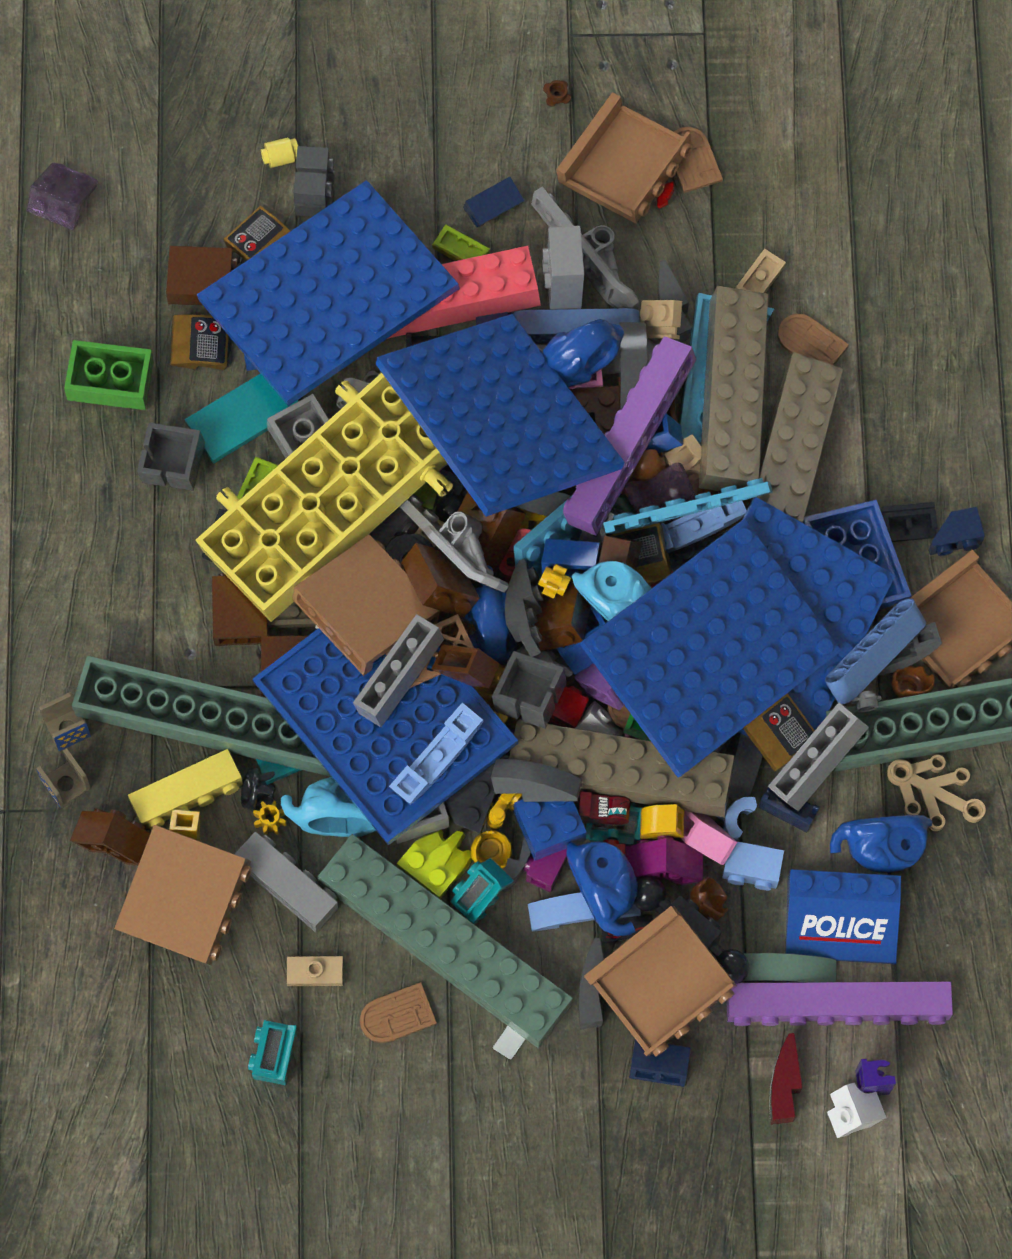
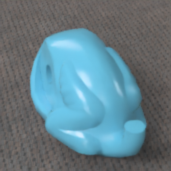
M618 561L601 562L589 568L583 574L575 572L572 575L574 586L578 592L607 621L651 589L641 574L632 567Z
M332 777L309 785L299 807H294L291 796L284 795L281 797V806L285 815L307 833L338 837H350L353 834L356 837H361L376 831Z

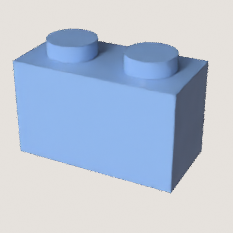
M737 841L736 846L725 862L722 878L728 879V882L734 885L749 883L754 884L755 888L760 890L776 889L779 882L784 850Z

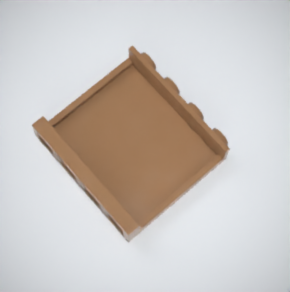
M612 92L556 169L558 182L622 217L637 223L641 216L647 215L653 199L662 194L668 178H672L676 174L683 157L687 158L691 153L693 147L691 144V134L687 131L684 136H681L623 106L621 96Z
M370 534L294 587L293 601L363 676L372 670L374 661L392 649L416 614L427 621H432L434 624L438 622L440 610L422 605L401 563L396 559H392L386 552L383 544L378 540L375 541Z
M973 550L911 597L925 618L926 625L933 622L937 625L942 644L922 660L947 689L968 686L973 681L971 678L977 672L980 674L985 673L993 665L991 661L998 656L1002 659L1012 651V602L977 563L979 556Z
M154 825L114 929L212 965L213 960L217 961L222 950L220 941L223 934L226 935L230 930L232 919H230L233 908L236 909L241 901L242 893L239 891L242 883H246L250 877L252 867L249 865L251 861Z
M670 906L584 975L590 985L595 986L644 1049V1054L646 1056L654 1054L656 1057L669 1047L667 1042L674 1036L680 1039L689 1032L691 1028L688 1025L695 1019L701 1022L713 1012L710 1007L719 1001L723 1004L734 996L735 993L732 990L737 987L675 906Z

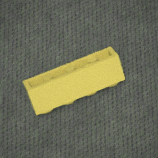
M226 749L128 794V797L139 822L146 826V829L152 830L154 825L163 826L165 824L164 821L171 818L172 810L190 811L189 809L198 805L200 807L207 806L214 802V798L222 794L227 796L235 793L240 789L239 786L243 782L229 750Z

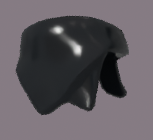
M258 768L248 770L243 779L241 789V805L243 808L253 812L254 810L259 811L262 808L261 802H264L266 805H272L274 802L272 795L276 787L271 783L267 785L265 781L275 776L274 771L260 774Z

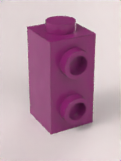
M567 848L536 861L530 856L524 868V871L527 872L526 882L551 893L567 861Z

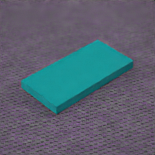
M259 374L185 419V423L189 429L201 431L205 440L204 451L214 464L268 431L267 418L289 406H287L266 379Z

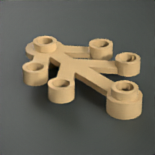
M934 755L928 760L910 764L903 759L893 761L888 767L887 776L892 784L900 787L905 802L904 814L919 815L921 811L920 804L915 801L911 788L912 785L921 790L929 819L937 818L941 821L940 826H934L932 823V826L929 827L932 831H940L945 825V818L940 814L935 798L963 812L964 818L969 822H979L985 815V805L979 799L965 801L941 788L952 784L959 786L967 784L970 773L966 768L960 767L955 772L924 779L916 774L929 770L934 773L943 771L946 765L943 756ZM939 760L942 766L939 768L934 767L932 761ZM903 770L905 777H898L896 771ZM963 773L966 779L959 780L956 774ZM913 805L917 808V812L910 813L907 807ZM974 808L977 810L978 815L971 816L968 810Z

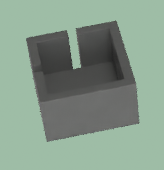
M298 146L296 170H299V172H295L293 193L296 216L312 217L333 203L334 158L329 157V148Z
M148 423L143 444L146 450L142 449L137 469L142 483L166 486L168 482L172 488L194 491L205 445L201 431Z
M513 651L492 695L495 712L515 719L522 715L524 722L546 729L555 710L554 703H558L567 684L564 667Z

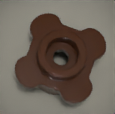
M555 80L544 85L543 91L547 94V105L553 107L558 103L568 104L571 101V96L567 92L568 83L566 81Z

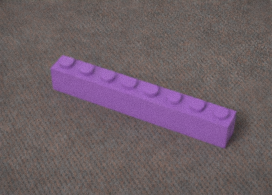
M664 336L660 344L654 347L652 358L648 365L642 368L638 383L635 388L630 389L623 409L616 413L611 430L604 434L624 460L623 469L576 485V491L572 498L567 499L563 508V514L569 525L595 536L598 534L696 361L691 346Z
M951 982L736 984L737 987L732 990L735 995L727 1001V1022H734L735 1026L751 1025V1022H762L764 1026H775L779 1022L790 1021V1025L793 1026L806 1025V1021H817L818 1025L823 1026L833 1025L834 1021H845L846 1025H860L862 1021H873L874 1025L890 1024V1021H901L903 1025H914L918 1021H929V1024L941 1025L946 1023L945 1020H950L953 1015Z

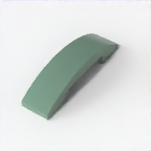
M780 953L744 954L749 961V973L740 983L836 982L835 959Z

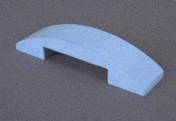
M743 501L686 515L666 525L661 523L666 552L670 553L691 545L743 518L747 512Z
M461 703L444 723L445 727L410 767L408 765L389 787L411 805L454 762L480 728L483 719L465 704Z
M581 892L528 904L532 932L559 928V925L594 920ZM633 904L632 908L620 918L641 916L640 909Z

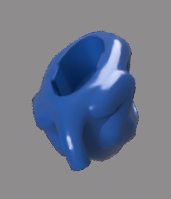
M603 319L591 321L567 333H557L543 349V356L548 366L556 370L568 387L587 383L594 373L606 367L615 359L620 349L624 330L620 325L609 323Z
M480 583L479 587L475 588L479 600L465 618L461 617V621L466 625L473 647L480 649L498 663L506 666L507 662L505 661L517 649V642L506 625L505 600L507 590L501 592Z
M902 815L844 822L832 834L830 853H841V843L843 840H847L851 856L864 868L881 873L902 871L917 863L923 855L927 843V829L932 826V820L922 815Z
M570 842L567 845V860L596 923L602 930L615 936H627L635 933L632 922L624 925L617 922V919L632 908L637 897L638 882L627 857L616 846L606 842H590L579 846Z

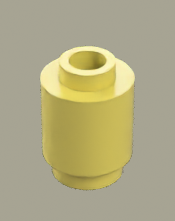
M287 137L264 143L265 148L261 149L264 164H269L270 168L294 163L297 158L298 144L295 138L289 139Z

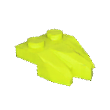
M442 830L422 836L413 843L397 862V867L441 899L455 881L457 882L465 873L472 861L470 850L461 851L459 849L465 837L463 832L456 831L446 840L443 838L444 832Z

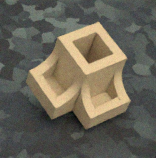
M692 434L683 439L682 446L676 447L664 454L666 466L663 471L674 486L687 480L694 481L699 478L701 445Z

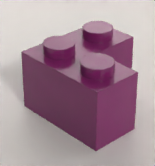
M658 836L655 841L639 840L636 845L625 847V856L632 865L637 880L644 876H653L660 881L665 880L679 885L697 883L703 879V854L687 845L684 841H675L672 836Z

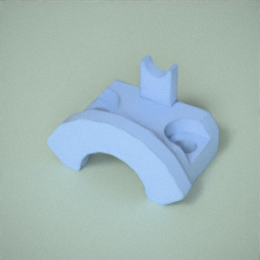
M743 797L731 804L726 810L725 818L715 816L724 821L723 829L735 840H738L743 833L737 824L739 813L748 815L755 811L757 807L755 797Z

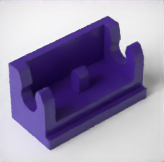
M861 1059L855 1070L858 1089L864 1093L877 1092L878 1096L889 1095L896 1085L895 1076L886 1075L883 1077L884 1072L877 1069L889 1066L890 1062L886 1060L867 1061V1059Z

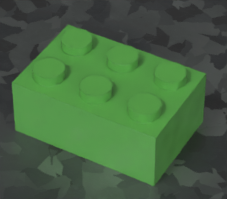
M73 340L64 387L67 400L146 410L154 365L152 350Z

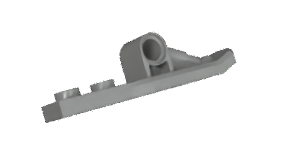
M543 186L534 191L531 205L549 227L574 226L570 216L566 212L563 213L551 193L548 194ZM600 225L583 235L581 234L584 275L603 299L612 307L637 309L638 297L632 289L620 281L618 276V267L613 253V230L605 225ZM597 240L604 241L605 244H604V243H599Z
M414 494L399 506L468 578L501 592L507 590L509 587L508 583L493 577V571L486 565L483 556L484 552L478 539L482 532V525L479 520L463 512H455L441 526L437 522L439 517L431 510H425L422 507L423 501Z

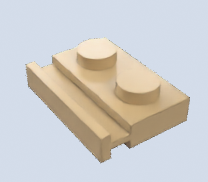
M643 300L641 302L640 322L646 323L647 339H663L664 336L670 339H680V335H677V327L681 326L682 301Z

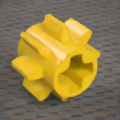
M555 564L553 569L546 566L538 583L539 586L544 587L542 594L553 599L556 593L561 596L564 595L571 580V577L565 575L566 568Z
M276 801L272 805H266L264 802H261L262 808L260 811H253L254 816L259 818V820L254 822V827H262L263 834L265 835L273 831L278 835L280 825H287L286 820L280 818L285 815L283 809H277ZM270 814L271 817H274V821L270 822L265 816Z

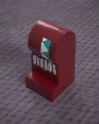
M581 792L579 815L583 823L627 824L629 823L631 801L625 797L592 795V792Z

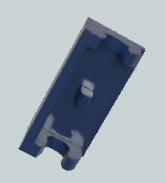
M508 177L466 200L463 208L477 228L513 207L524 203L525 200L511 177Z
M768 787L766 793L761 798L758 808L807 833L820 806L806 802L797 811Z
M635 1039L629 1078L684 1087L691 1048L668 1044L669 1047L657 1057L654 1054L646 1056L644 1049Z

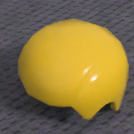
M487 830L475 837L471 845V858L474 863L477 861L482 863L491 858L501 868H504L512 854L511 842L505 834L496 830Z

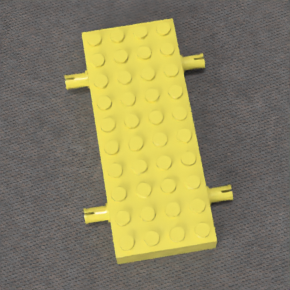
M382 373L360 393L348 381L341 383L345 387L344 389L338 385L335 392L347 404L243 498L239 499L229 487L222 489L226 497L219 492L216 499L228 511L195 540L202 551L270 622L276 619L294 602L293 594L296 585L370 534L426 482L441 497L446 495L444 488L450 492L453 484L439 472L447 462Z

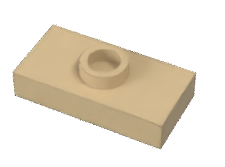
M764 249L735 289L766 293L785 268L786 262Z
M343 956L287 957V986H343Z

